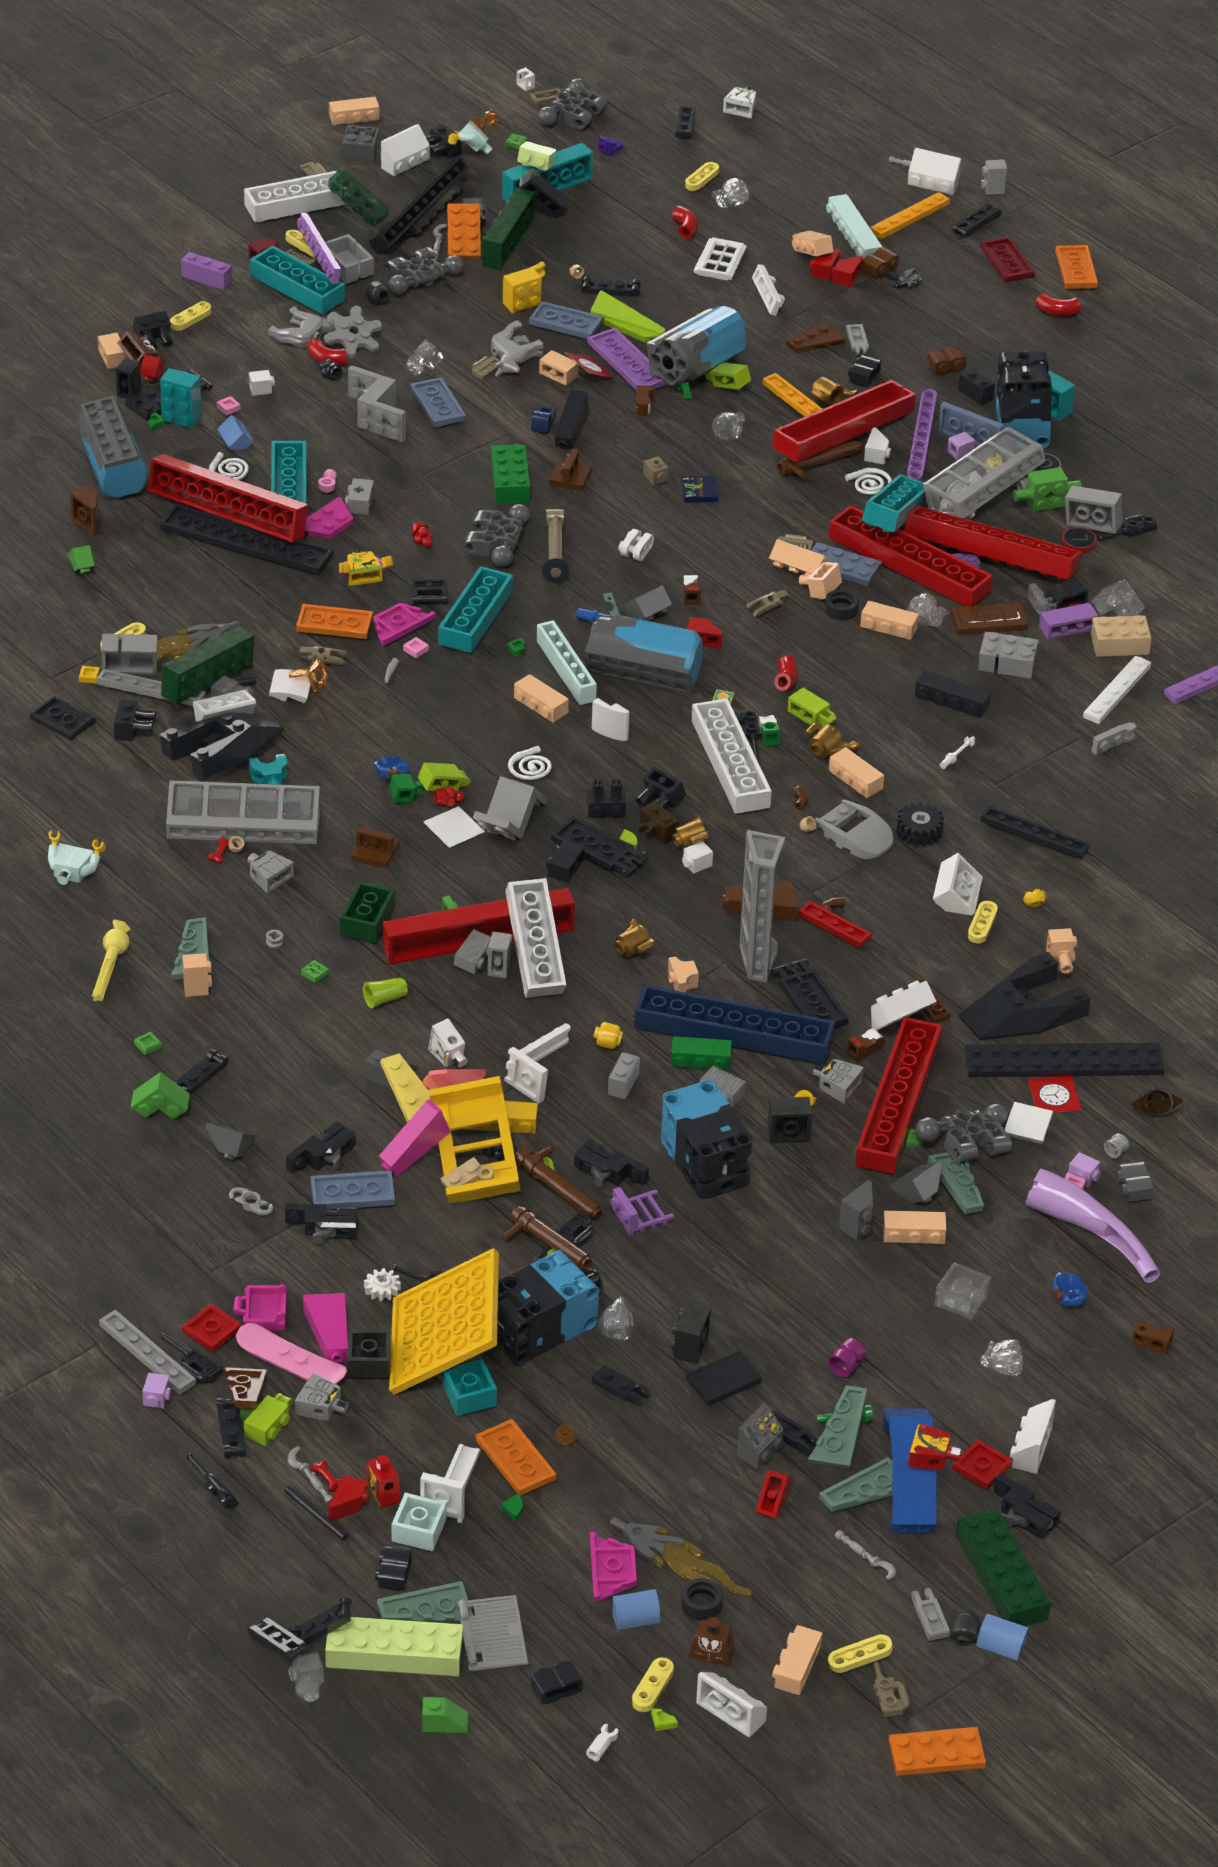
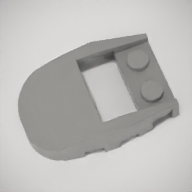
M845 799L823 817L815 819L816 830L818 828L822 829L824 837L835 841L838 848L843 849L845 847L851 850L852 855L859 858L873 859L879 857L893 846L892 830L880 816L868 807ZM855 817L867 818L847 833L839 829Z

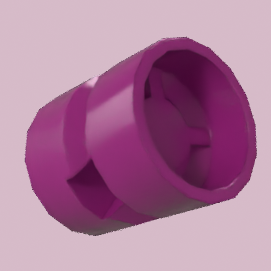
M848 1338L828 1358V1364L836 1375L845 1378L866 1358L867 1353L859 1341Z

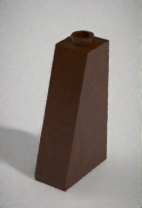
M775 883L772 919L798 921L799 905L793 883ZM743 886L725 887L724 895L721 896L722 906L726 907L727 914L741 915Z

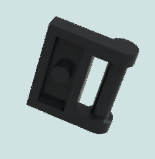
M446 578L411 579L412 605L440 602L448 604Z

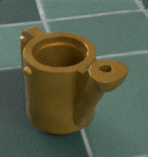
M826 377L817 379L813 384L811 392L813 396L829 405L840 402L843 396L852 397L860 393L858 390L849 391L843 389L838 383Z
M816 722L805 731L807 736H811L815 731H818L810 739L809 748L811 753L819 758H826L828 755L835 754L844 748L853 752L860 749V744L856 741L851 743L843 742L840 732L832 725L823 726Z
M699 816L694 821L675 828V834L672 835L676 847L681 848L683 851L684 848L699 842H707L709 837Z
M634 919L630 921L629 928L625 932L616 936V942L614 943L617 953L626 958L637 953H643L655 945L647 930L642 925H638Z

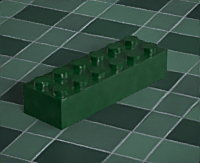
M516 188L514 193L510 195L509 201L504 204L503 210L499 212L497 219L493 221L492 227L488 229L486 236L481 240V246H483L481 253L483 267L499 271L503 269L534 221L535 192Z
M237 626L164 664L161 696L177 705L251 666L253 663L255 635Z
M998 1508L959 1518L957 1521L956 1537L1000 1617L1022 1626H1029L1049 1620L1051 1602Z

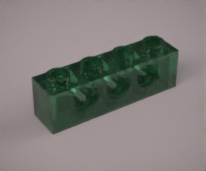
M344 167L340 168L329 178L327 186L330 191L337 194L342 202L348 204L368 225L375 228L387 218L390 209Z

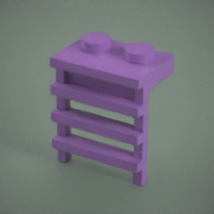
M621 1187L613 1189V1198H611L612 1210L629 1236L633 1235L635 1231L640 1230V1232H643L647 1227L655 1228L656 1224L662 1223V1225H665L668 1220L674 1219L672 1213L664 1215L653 1199V1196L658 1195L657 1190L627 1198ZM646 1199L658 1218L653 1219L641 1200ZM631 1203L636 1204L647 1222L643 1223Z

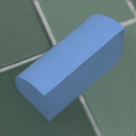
M233 415L217 428L228 448L232 450L245 449L254 442L243 422Z
M656 1589L613 1596L612 1614L617 1630L660 1623V1606Z
M986 1614L978 1635L976 1647L1018 1661L1027 1642L1028 1627Z

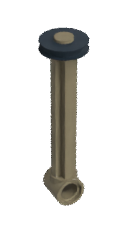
M546 509L548 561L543 565L542 573L549 582L558 583L564 581L569 574L568 564L563 561L562 557L564 510Z

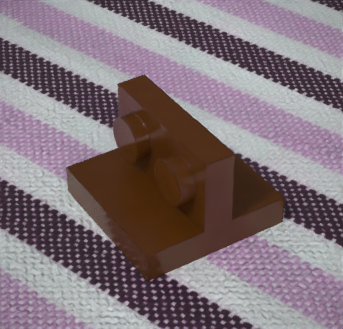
M573 448L570 455L567 454L566 460L559 459L549 479V485L583 491L592 472V466L580 464L579 449Z
M358 827L356 830V847L351 854V861L387 869L399 847V840L394 839L392 834Z

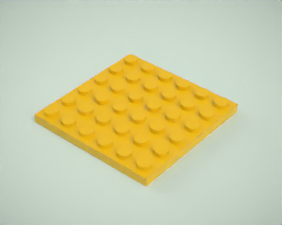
M495 1248L393 1297L389 1391L394 1395L497 1346L499 1252Z

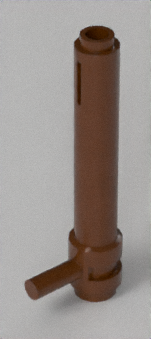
M854 440L833 446L799 462L792 461L790 458H784L777 463V470L780 475L787 476L796 473L801 478H805L807 473L802 469L859 454L863 447L860 441Z
M550 1146L536 1154L529 1148L526 1149L524 1147L516 1152V1164L521 1168H525V1171L531 1176H536L589 1218L597 1220L602 1215L601 1207L544 1163L543 1158L553 1153V1149Z
M518 1206L513 1210L511 1218L515 1225L501 1236L505 1242H508L522 1229L527 1233L533 1234L555 1251L561 1250L577 1267L587 1269L591 1267L593 1261L589 1254L542 1222L538 1215L526 1207Z

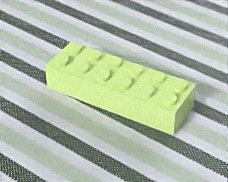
M351 1617L350 1622L328 1633L325 1650L326 1667L459 1676L463 1645V1624Z

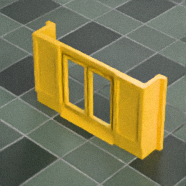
M500 1076L429 1089L431 1101L442 1110L450 1129V1133L438 1142L444 1176L457 1168L456 1153L501 1144L505 1161L481 1165V1167L490 1166L493 1169L494 1176L492 1179L485 1181L478 1179L474 1183L446 1188L448 1202H466L521 1191ZM498 1122L501 1138L453 1147L451 1131ZM488 1171L482 1173L484 1176L489 1174Z

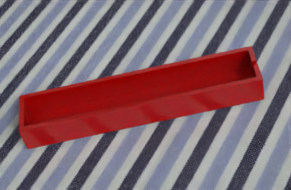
M894 380L887 381L775 429L772 448L792 461L799 462L913 412L916 393L903 388L902 385Z
M569 888L549 891L556 933L561 934L574 931L575 902ZM507 899L384 921L383 951L388 964L393 965L457 953L474 929L486 934V936L489 935V937L492 936L493 932L511 934L512 942H515Z

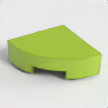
M624 829L620 839L633 845L636 850V836Z
M651 1709L655 1731L678 1728V1722L673 1715H669L661 1709Z

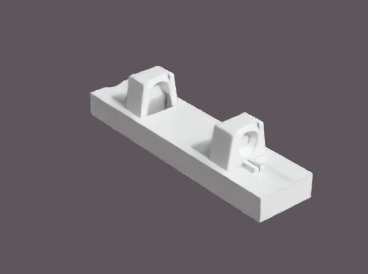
M758 264L752 279L770 315L776 316L785 298L777 293L774 286L775 278L768 274L764 265Z

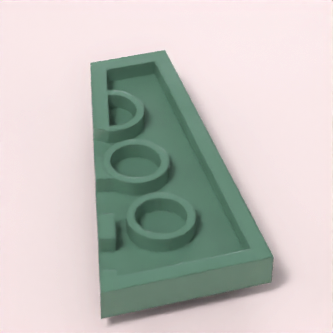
M206 917L186 921L182 943L178 949V958L175 960V968L171 974L172 981L183 979L182 955L206 953L207 961H210Z
M947 1152L930 1155L928 1163L941 1161L940 1180L964 1214L983 1211L984 1203L978 1187H975L974 1176L969 1171V1162H955Z
M846 1385L834 1408V1413L826 1423L822 1436L819 1437L813 1453L808 1458L809 1463L851 1469L868 1394L867 1388Z
M888 1457L820 1492L819 1499L831 1512L892 1496V1460Z
M460 1581L377 1599V1606L381 1619L460 1623V1611L458 1610L457 1602L463 1599L468 1601L463 1582ZM468 1609L469 1616H473L471 1609Z

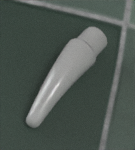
M393 658L391 663L388 664L385 683L389 682L390 677L399 663L397 658Z

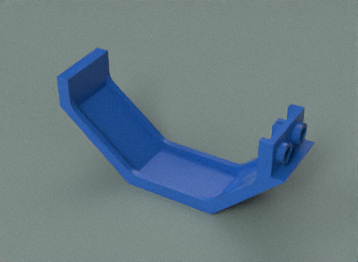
M926 1408L883 1409L882 1426L883 1429H889L892 1455L891 1532L927 1533L934 1532L936 1470L908 1467L909 1452L918 1423L933 1427L932 1415Z

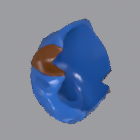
M385 756L374 762L378 776L390 782L392 774H409L410 772L409 763L403 761L399 756H396L394 759L391 756Z
M1059 1272L1053 1283L1054 1296L1062 1305L1077 1307L1086 1301V1296L1088 1295L1086 1283H1082L1081 1278L1077 1275Z

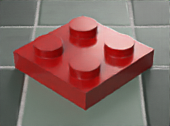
M210 1304L184 1324L182 1332L211 1352H214L238 1332L241 1323Z
M977 1439L960 1456L959 1462L955 1461L953 1463L952 1470L988 1490L994 1484L995 1477L999 1473L1004 1474L1012 1466V1459Z

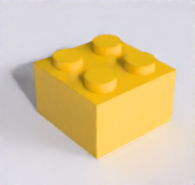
M532 267L503 276V304L512 313L539 305L541 303L542 277Z

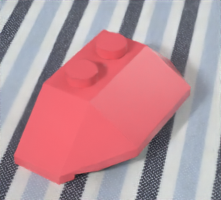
M486 1069L429 1071L428 1076L423 1080V1085L434 1089L481 1080L486 1075Z

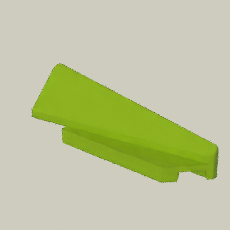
M602 290L599 292L590 310L591 314L605 318L604 325L616 328L620 332L642 342H649L651 338H656L666 332L664 327Z

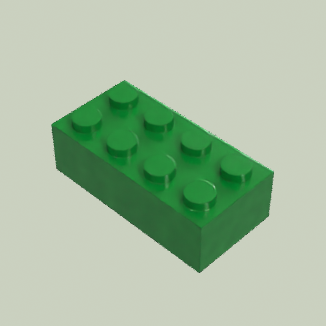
M525 445L491 446V470L495 504L530 503V481Z

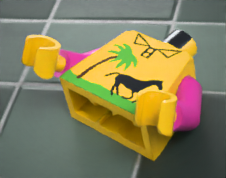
M356 549L352 554L347 555V561L339 563V573L342 576L348 574L349 586L381 582L382 571L389 566H393L392 556L379 559L371 551L362 552L360 549Z

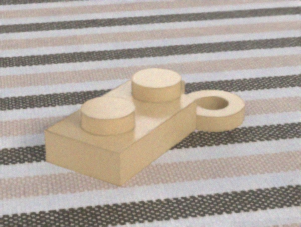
M473 1157L440 1179L445 1188L474 1183L478 1179L482 1181L490 1180L494 1176V1171L490 1166L481 1167ZM485 1171L489 1172L487 1176L482 1175V1173Z

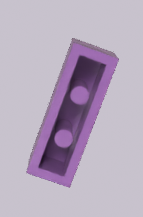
M188 252L181 259V277L225 290L232 283V265Z
M1090 603L1041 612L1039 627L1047 639L1091 631L1092 617H1098Z

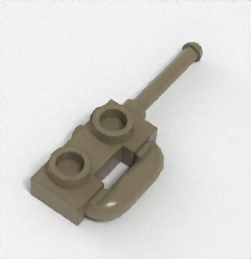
M878 1660L872 1662L877 1675L873 1689L876 1690L875 1694L879 1699L884 1717L903 1715V1710L907 1709L910 1705L905 1685L902 1682L894 1681L893 1677L885 1678L881 1673ZM898 1691L900 1699L895 1697L894 1693Z

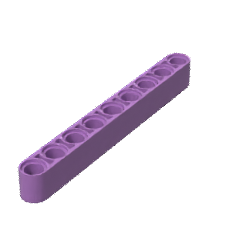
M933 389L922 391L907 477L923 482L936 410L937 392Z

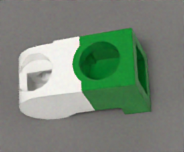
M774 715L767 717L759 716L758 726L763 747L779 745L780 729Z

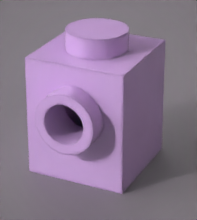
M966 432L950 437L947 452L956 460H959L974 450L975 440Z
M1079 1152L1069 1163L1068 1173L1086 1179L1085 1186L1089 1188L1100 1177V1161Z
M148 1373L142 1391L144 1406L165 1407L166 1400H170L172 1393L168 1375Z

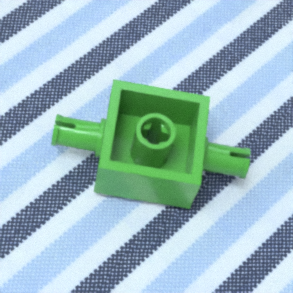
M1061 467L1028 472L1027 489L1014 490L1013 498L1015 502L1026 500L1032 512L1065 507V496L1072 486L1082 487L1080 480L1068 482V478Z

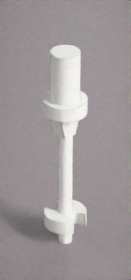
M967 736L964 739L965 744L956 752L948 753L940 763V767L945 769L950 764L955 763L957 755L968 745L972 747L975 744V737L972 736L969 739Z

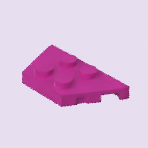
M338 497L306 518L305 532H308V536L330 540L353 524V517L342 499Z
M400 602L373 616V624L380 643L384 646L436 619V613L433 611L429 614L421 612L419 607H412Z
M590 1532L594 1602H599L637 1586L634 1546L620 1543L612 1538L605 1540L597 1537V1533Z

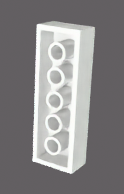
M332 171L244 189L245 207L254 222H263L264 220L278 219L284 216H293L295 214L347 204V188L338 173Z
M544 878L508 882L505 892L525 998L563 994L566 980L547 880Z

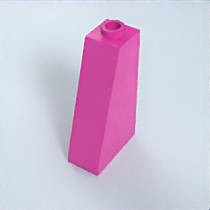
M428 1099L379 1155L382 1161V1169L384 1171H391L392 1175L396 1178L450 1133L442 1110L431 1100Z
M345 1293L303 1295L304 1314L324 1358L335 1363H347L348 1339Z

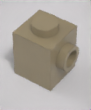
M659 456L643 461V475L653 486L668 481L669 467Z

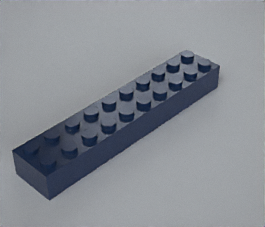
M644 985L635 1009L634 1023L635 1028L681 1037L732 1040L731 1046L821 1064L826 1063L834 1038L835 1021L649 985Z

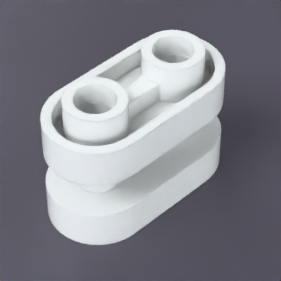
M632 529L628 532L624 541H621L618 550L620 555L630 557L633 553V559L642 561L653 546L654 535L645 533L641 537V531Z

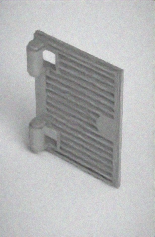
M516 1595L468 1601L463 1599L457 1602L458 1610L460 1611V1623L463 1624V1640L468 1658L469 1672L528 1665ZM474 1608L475 1616H469L468 1609ZM482 1654L483 1661L477 1662L476 1655Z

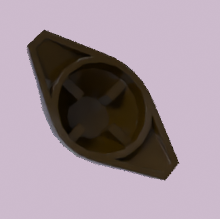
M1156 1087L1139 1095L1138 1099L1133 1101V1109L1151 1116H1164L1184 1105L1185 1097L1168 1089Z

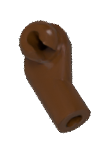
M798 785L793 788L792 793H796L794 796L798 797L794 806L801 810L808 801L809 796L805 788Z
M844 897L829 898L823 901L820 906L829 911H832V907H844Z

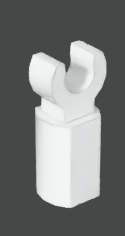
M604 1724L601 1728V1734H598L586 1751L588 1758L596 1762L599 1761L611 1742L618 1738V1729L616 1728L614 1732L608 1733V1724Z

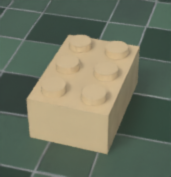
M1146 616L1092 617L1091 638L1096 657L1149 655L1151 635Z

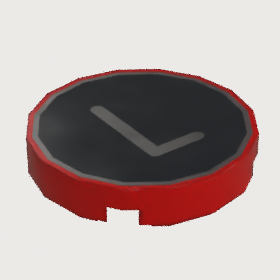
M1069 528L1062 534V545L1082 551V553H1087L1096 547L1097 537L1095 533L1086 528Z

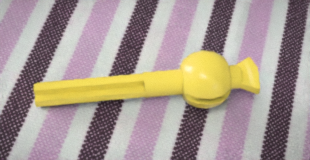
M114 919V929L109 930L103 937V946L107 952L92 994L94 1001L99 1000L101 1002L103 1000L117 956L124 953L129 947L127 932L131 928L123 921Z

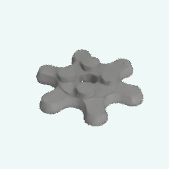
M352 307L350 316L347 317L340 316L336 312H331L327 316L328 322L335 326V331L327 333L324 341L329 345L341 343L345 347L348 359L355 358L357 355L356 351L359 348H366L372 353L379 350L378 342L372 339L371 335L381 331L382 324L379 320H364L361 307ZM352 328L358 331V333L353 334L349 330Z

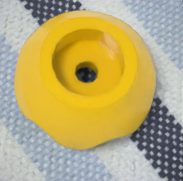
M1035 889L1033 892H1026L1023 901L1027 906L1035 908L1045 903L1047 895L1044 890Z

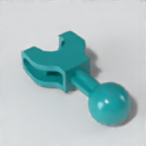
M285 754L276 755V760L271 763H263L258 758H250L249 772L251 780L257 784L282 785V781L288 776L286 768L288 764ZM267 801L272 808L278 809L279 801ZM283 802V808H285L289 804V802Z

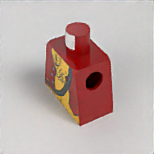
M918 1423L909 1452L908 1467L943 1470L946 1459L959 1462L961 1449L950 1446L951 1435L949 1433Z
M380 1455L376 1459L369 1460L366 1467L365 1481H368V1486L380 1509L401 1503L399 1477L389 1457Z

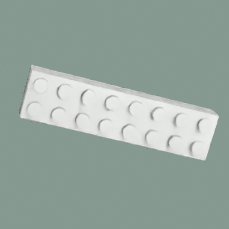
M728 699L692 704V723L734 813L770 808L771 789Z

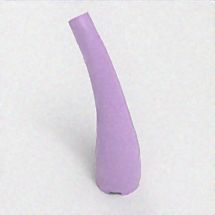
M1040 1168L1034 1179L1035 1182L1032 1190L1029 1191L1026 1200L1027 1206L1057 1219L1075 1224L1102 1237L1129 1259L1144 1282L1151 1283L1159 1278L1160 1272L1149 1253L1120 1219L1074 1183Z

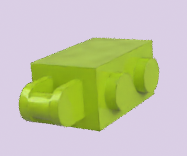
M721 363L705 374L706 379L712 381L714 387L740 389L751 381L748 365Z
M805 688L800 689L788 698V712L809 725L817 722L825 726L836 721L835 714L830 711V704Z
M424 762L417 777L427 791H435V789L444 787L445 790L448 787H453L456 791H459L460 787H466L470 784L469 777L466 776L463 770H459L455 764Z
M278 1393L275 1398L267 1395L257 1406V1409L244 1421V1436L264 1446L271 1440H274L281 1428L285 1427L290 1421L289 1409L293 1404V1399L281 1393Z

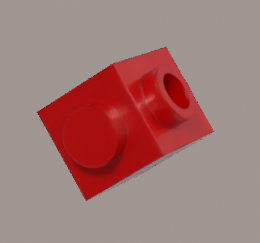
M145 354L141 365V375L144 376V380L154 382L155 379L160 381L165 361L161 358Z

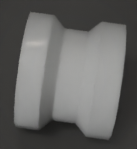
M1119 1133L1113 1135L1110 1140L1104 1143L1105 1152L1115 1159L1120 1157L1122 1152L1129 1149L1127 1138Z

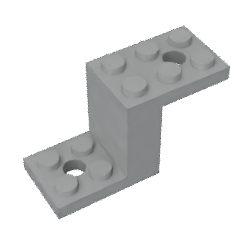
M351 365L348 368V396L358 399V428L403 442L406 439V411L396 408V380Z
M500 776L487 814L475 811L473 818L478 821V825L488 830V833L494 835L499 833L513 841L516 838L522 840L533 806L546 805L548 798L533 786Z

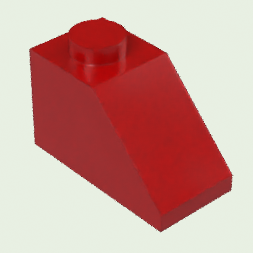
M834 249V252L816 256L814 260H811V276L830 280L832 278V267L836 266L840 260L841 249Z
M863 256L839 260L831 270V276H833L832 283L851 287L862 271Z
M690 617L687 629L696 631L699 634L703 647L721 649L722 632L708 619Z
M768 1470L755 1512L776 1518L788 1496L793 1476L775 1470Z
M343 1475L328 1505V1515L332 1521L361 1511L364 1503L367 1504L371 1495V1492L368 1491V1481Z

